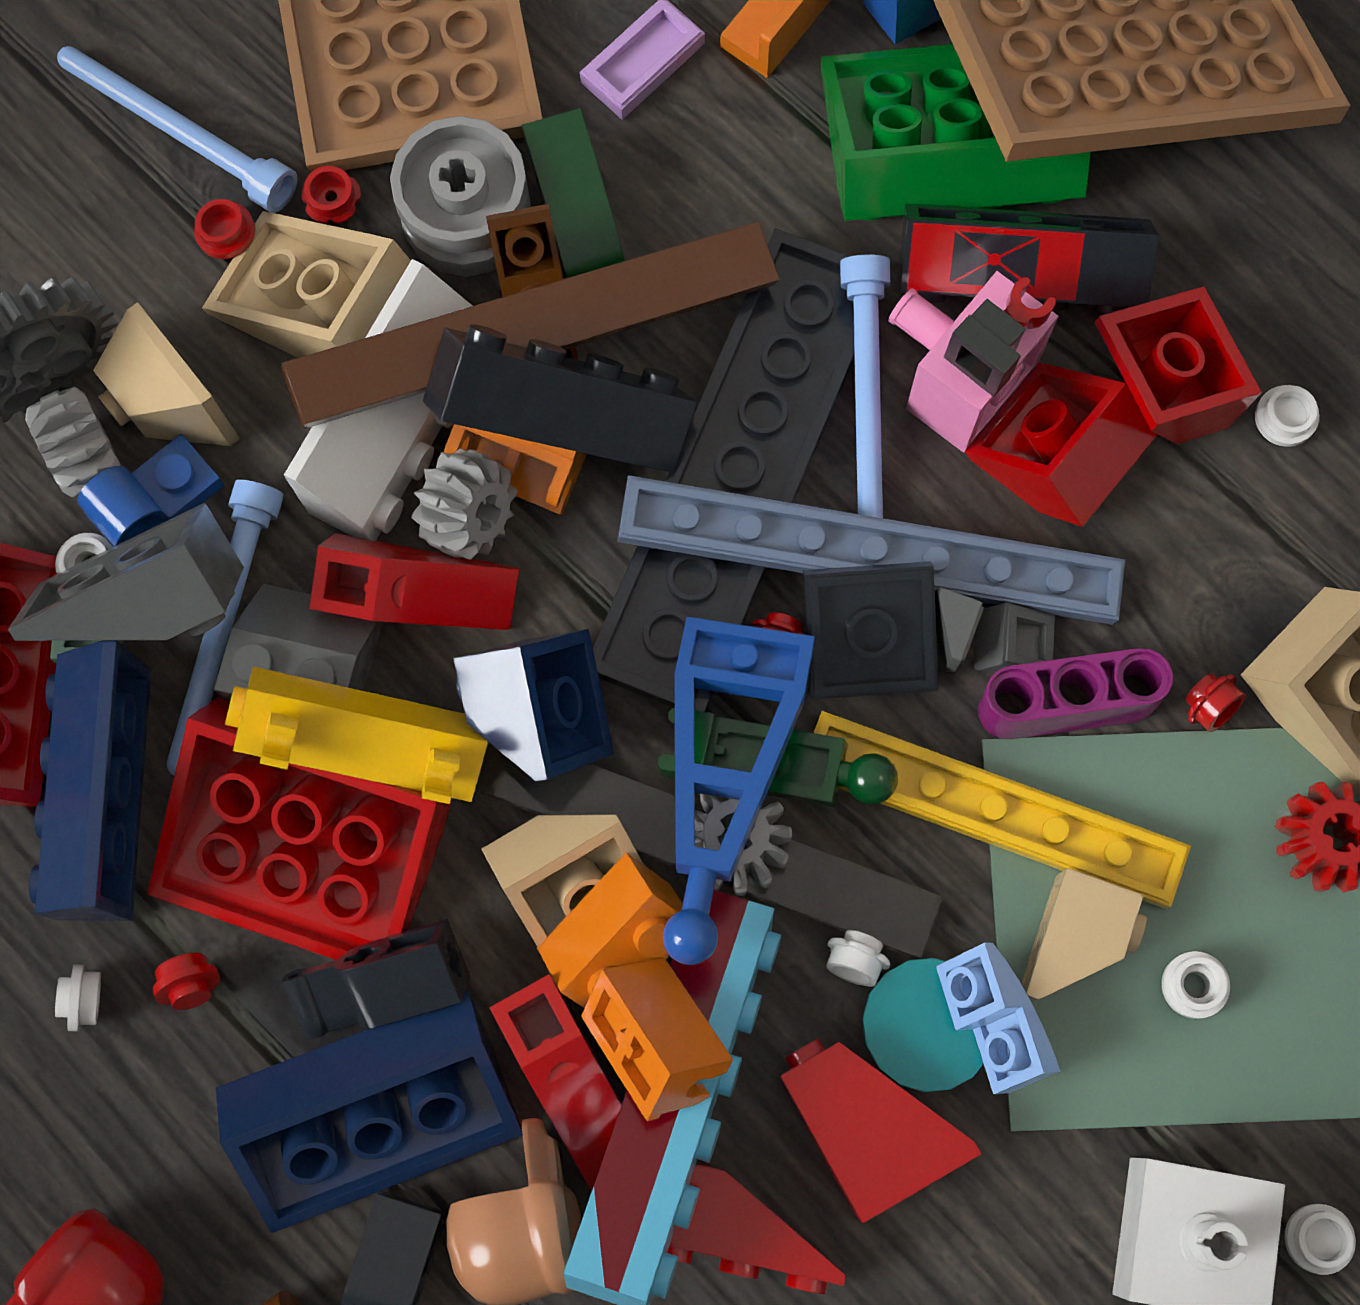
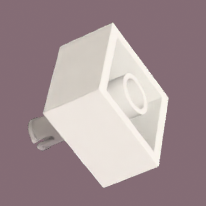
M1130 1157L1112 1294L1128 1301L1148 1305H1272L1285 1184L1153 1159Z

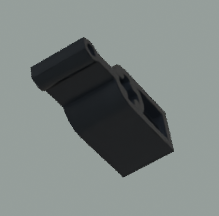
M448 919L360 945L346 952L338 960L308 969H297L286 974L281 983L305 1039H315L328 1032L355 1024L362 1028H374L461 1003L471 976Z
M388 1192L377 1193L346 1283L341 1305H419L448 1212Z

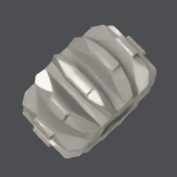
M76 387L61 392L56 390L41 397L40 401L26 409L25 421L30 429L29 431L56 483L65 494L70 497L79 495L84 486L93 477L108 468L120 466L108 436L83 391Z
M459 448L454 454L441 452L436 469H424L426 482L423 489L414 492L420 499V505L415 509L411 518L420 524L419 537L426 540L430 546L455 558L463 557L471 560L477 553L489 554L494 538H505L504 525L506 520L515 515L510 510V503L515 498L518 490L510 485L511 471L503 467L500 462L489 459L488 455L473 449L467 451Z
M700 794V802L706 813L695 810V847L719 851L724 839L725 829L729 827L740 800L725 798V801L720 803L716 796ZM780 802L771 803L765 808L760 809L747 840V849L743 850L732 876L734 877L733 890L736 896H744L746 894V875L751 874L757 884L766 888L771 884L772 877L765 864L784 868L788 862V854L775 845L791 841L792 829L785 825H772L783 814L784 808ZM716 879L714 890L718 891L722 887L723 880Z

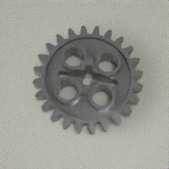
M50 277L40 289H36L32 281L24 285L19 294L11 296L7 290L0 293V418L3 423L8 422L14 413L21 410L26 413V409L58 388L73 387L75 382L72 378L76 374L91 372L93 368L89 361L102 356L105 350L102 345L109 343L113 336L110 330L117 326V322L113 318L114 312L100 291L94 289L89 281L79 284L75 277H70L60 285L56 277Z

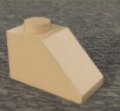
M1069 868L1059 873L1055 877L1021 982L1030 1001L1039 1000L1124 959L1126 951L1134 954L1140 945L1147 923V916L1138 913L1144 895Z

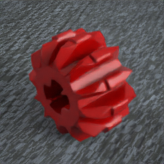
M1317 782L1309 787L1308 797L1297 793L1287 800L1288 809L1293 816H1282L1276 820L1274 827L1281 833L1290 836L1291 840L1277 846L1276 854L1283 857L1295 854L1298 862L1292 866L1290 877L1300 879L1312 872L1314 891L1325 892L1335 883L1343 893H1347L1358 888L1360 878V800L1354 802L1352 783L1342 782L1332 792L1325 782ZM1330 825L1333 826V837L1342 840V846L1333 849V838L1323 834V829Z

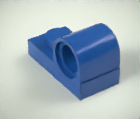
M180 434L132 473L121 465L102 471L84 486L79 493L77 501L86 516L114 547L203 504L225 485L186 438Z

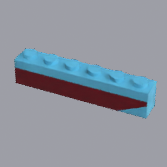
M714 890L709 917L714 921L718 931V943L715 951L707 960L695 965L682 964L672 959L670 967L733 1058V1062L727 1073L712 1079H702L696 1082L703 1083L710 1096L707 1099L691 1107L663 1113L659 1119L646 1121L628 1090L626 1091L564 1271L567 1288L616 1305H650L653 1295L666 1299L678 1261V1256L669 1254L667 1251L675 1227L688 1230L692 1220L700 1188L689 1185L697 1159L708 1163L711 1160L721 1128L720 1121L711 1119L718 1094L731 1097L742 1062L741 1057L732 1055L739 1031L747 1034L752 1032L762 995L753 993L752 989L759 970L771 972L782 935L771 932L774 908Z

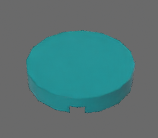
M936 958L909 960L885 973L868 994L862 1017L864 1045L877 1069L897 1085L920 1092L951 1090L974 1077L984 1064L973 1029H955L936 966L946 961Z

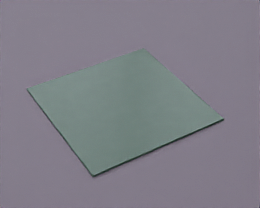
M1284 728L982 739L984 770L1191 845L1172 906L1169 909H1164L1142 901L1138 913L1147 916V923L1140 945L1134 954L1126 951L1124 959L1039 1000L1031 1002L1043 1025L1061 1072L1014 1092L1007 1093L1010 1132L1360 1118V878L1356 890L1343 893L1335 883L1325 892L1314 891L1312 872L1300 879L1290 877L1291 868L1298 862L1295 854L1286 857L1276 854V847L1291 840V837L1281 833L1274 827L1276 820L1282 816H1293L1286 803L1290 797L1297 793L1308 797L1309 787L1321 781L1325 782L1333 792L1335 787L1341 784L1342 781ZM1354 793V802H1357L1360 798ZM1330 825L1323 829V834L1333 838V849L1342 846V840L1333 837V826ZM989 844L996 947L1021 983L1055 877L1062 871ZM1192 951L1204 952L1215 957L1226 969L1230 980V994L1224 1007L1216 1014L1201 1019L1187 1018L1175 1012L1165 1000L1162 991V976L1167 965L1175 957ZM1189 973L1184 979V989L1187 994L1194 998L1201 997L1205 989L1202 978L1197 974Z

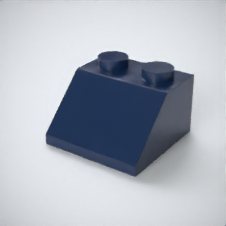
M589 628L526 639L454 658L457 672V692L464 706L467 724L535 781L548 780L614 754Z

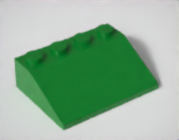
M953 44L821 57V74L835 179L844 221L859 219L874 221L883 217L904 215L905 204L996 209L1004 205L1035 202L1056 203L1066 199L1086 198L1091 152L1005 161Z

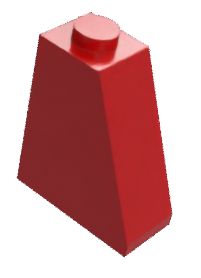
M818 1038L784 1058L791 1070L778 1078L857 1220L861 1223H865L981 1155L973 1140L840 1042L825 1050Z

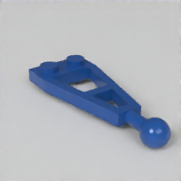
M693 617L686 618L674 674L676 870L677 873L688 874L689 876L682 910L675 913L667 921L663 930L664 947L667 953L679 963L686 965L702 963L713 954L717 947L718 931L714 921L709 917L716 879L731 881L803 709L814 652L815 636ZM695 688L780 702L751 772L695 763ZM695 793L740 800L719 851L695 847Z

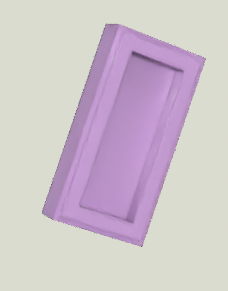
M658 0L580 71L581 83L623 120L705 44V32L668 0Z

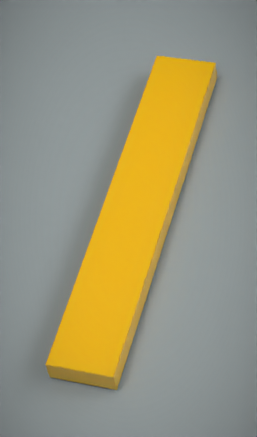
M821 712L814 733L844 738L848 743L845 761L853 762L863 754L877 753L887 757L895 765L898 772L897 787L893 795L880 804L1063 871L1069 868L1144 895L1142 901L1158 907L1169 909L1172 906L1191 845L833 714ZM839 787L840 789L849 792L847 787Z

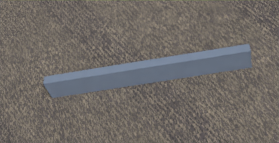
M629 475L617 540L620 543L803 573V570L931 561L934 566L935 592L938 587L985 604L998 605L1006 602L1057 616L1110 625L1119 621L1125 559Z

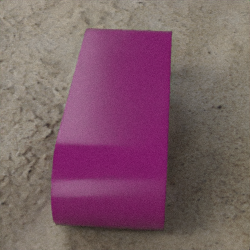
M1141 648L1012 665L999 669L991 676L978 705V717L982 727L989 734L1000 739H1018L1139 722L1153 714L1167 696L1173 684V672L1168 661L1160 653L1151 649ZM1134 675L1142 678L1149 685L1151 695L1138 696L1131 693L1126 688L1123 677ZM1074 684L1081 687L1086 692L1088 703L1074 705L1068 702L1061 695L1059 686ZM1003 692L1013 693L1024 702L1026 711L1020 714H1010L998 706L995 696Z

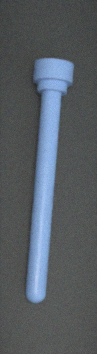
M66 46L58 52L57 60L63 69L242 180V186L248 191L249 199L270 213H276L283 209L292 198L297 186V173L274 158L268 160L258 158L253 160L74 47Z
M857 255L840 261L841 288L847 290V299L853 301L858 514L883 518L878 300L884 298V288L890 286V259L880 255Z
M236 480L228 506L233 509L231 519L236 522L230 545L244 568L234 590L235 595L231 598L224 613L226 617L221 623L203 635L166 763L168 771L173 776L175 775L188 717L212 701L215 683L236 618L260 531L268 529L270 520H277L284 494L273 487L258 482Z

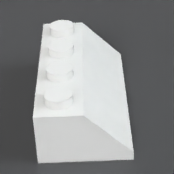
M412 259L365 338L472 307V305L425 265ZM424 392L316 425L309 431L284 476L308 514L353 537L376 541L381 531L388 533L395 526L404 504L400 498L411 479L419 480L424 475V469H428L434 454V447L431 445L442 426L449 428L452 424L440 421L423 402Z

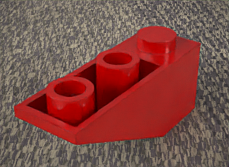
M335 533L317 548L309 609L371 621L510 630L520 568L475 559L469 560L463 557L455 558L448 554Z
M549 974L489 1008L543 1108L590 1190H593L622 1103L565 996L560 992L553 977Z
M696 1163L689 1185L700 1188L694 1214L688 1230L675 1227L667 1251L669 1254L678 1256L677 1262L692 1264L693 1254L697 1252L721 1258L718 1270L737 1276L758 1279L760 1268L763 1267L787 1273L786 1286L807 1292L825 1295L827 1283L844 1286L846 1275L727 1171Z

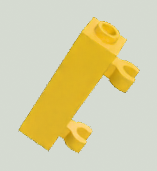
M252 666L248 687L234 686L225 722L227 726L238 728L233 751L261 757L259 764L287 770L288 764L291 763L422 791V799L450 804L451 798L472 802L488 744L484 737L467 724L464 713Z

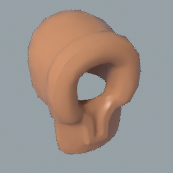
M528 1118L522 1120L528 1187L461 1200L452 1203L449 1208L447 1217V1248L453 1272L461 1286L477 1301L487 1305H518L552 1294L565 1295L575 1291L566 1287L564 1271L582 1221L581 1212L575 1193L565 1185L558 1142L549 1136L546 1126L541 1119Z

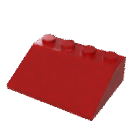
M219 697L188 717L147 895L334 960H338L346 952L360 945L408 931L440 844L453 798H451L450 804L422 799V791L291 763L288 764L287 770L259 764L261 757L233 751L238 728L225 725L230 701Z

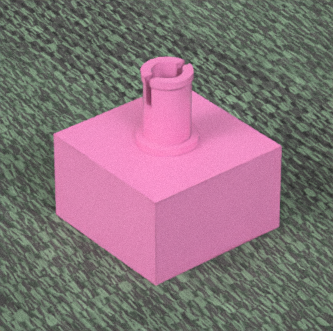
M998 271L995 272L955 321L921 297L913 288L897 303L888 320L891 324L897 325L930 350L918 364L906 410L963 453H965L966 449L1039 363L1058 319V315L1051 312L1048 320L1042 326L1025 330L1016 349V352L1021 355L1016 368L1006 385L995 397H992L946 360L944 354L954 330L969 314L972 315L987 298L1003 311L1006 309V302L1014 283ZM1027 292L1021 298L1022 303L1028 308L1037 309L1043 306L1042 303Z

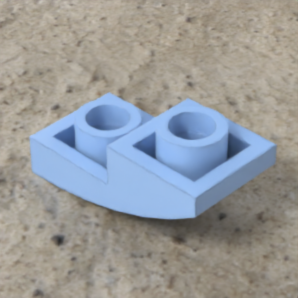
M983 943L936 966L955 1029H973L993 1094L1011 1093L1061 1072L1043 1025L1027 993L1008 962L993 943Z

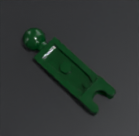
M672 708L668 713V718L673 724H675V708ZM695 710V763L751 772L770 726L716 717L713 713ZM793 730L767 795L835 807L839 787L841 786L847 787L850 794L857 801L865 804H880L889 799L895 792L898 784V772L895 765L887 757L877 753L863 754L853 762L845 761L848 743L844 738ZM662 754L657 760L658 769L662 775L675 780V755Z

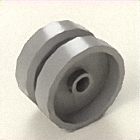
M464 116L434 120L412 133L395 156L390 176L393 199L406 239L418 257L442 273L463 277L490 273L496 270L486 216L531 207L522 155L508 134L486 120Z

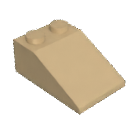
M262 211L255 223V236L252 243L244 252L232 259L202 309L208 315L300 358L364 339L411 260L398 244L390 238Z
M1324 587L1247 667L1241 676L1274 720L1342 782L1352 783L1354 793L1360 798V592Z

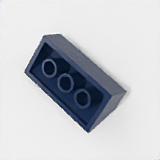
M102 640L57 654L56 674H50L46 684V704L49 711L52 712L51 734L43 739L40 750L41 769L47 775L45 800H40L35 810V832L37 837L41 839L39 864H35L30 873L29 896L31 902L36 904L35 914L53 920L133 921L151 669L117 640Z
M469 990L465 991L461 1003L383 1026L369 1028L216 1087L220 1144L271 1233L523 1135L490 1037Z

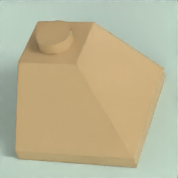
M137 302L128 308L93 370L108 389L99 395L98 398L122 427L132 420L146 438L174 440L182 434L188 442L232 446L239 441V436L211 394L140 304Z
M538 815L482 848L503 891L537 947L542 944L550 933L568 916L625 853H628L643 864L616 815Z

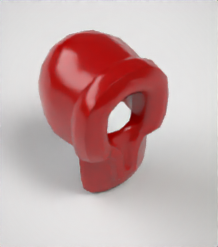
M91 1208L78 1211L72 1215L39 1248L14 1281L15 1293L5 1305H161L164 1277L159 1262L145 1246L127 1232L113 1225L104 1213Z

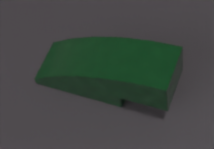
M581 108L522 124L526 150L543 205L549 204L559 260L565 279L624 262L625 258Z

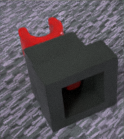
M1024 277L1014 284L1004 311L987 298L972 315L969 314L952 333L944 354L946 360L992 397H995L1006 385L1021 357L1016 352V349L1025 330L1038 328L1046 323L1055 306L1056 300L1053 297L1047 299L1044 305L1037 309L1028 308L1022 303L1021 298L1024 296L1030 283L1028 277Z

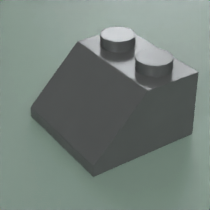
M263 584L231 629L214 690L225 700L230 701L234 686L248 687L252 666L365 691L383 622L309 609L311 594Z

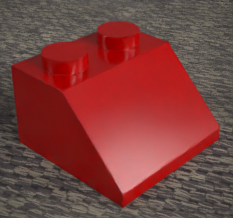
M1205 287L1099 316L1095 322L1151 431L1175 444L1228 429L1262 393Z
M1039 362L966 449L965 454L973 463L1039 513L1083 527L1158 434L1151 431L1126 383Z

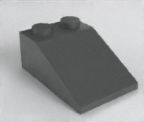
M203 503L40 582L8 628V631L15 641L168 640L187 630L191 636H197L211 630L226 617L224 613L231 598L235 595L234 590L244 566L206 503Z

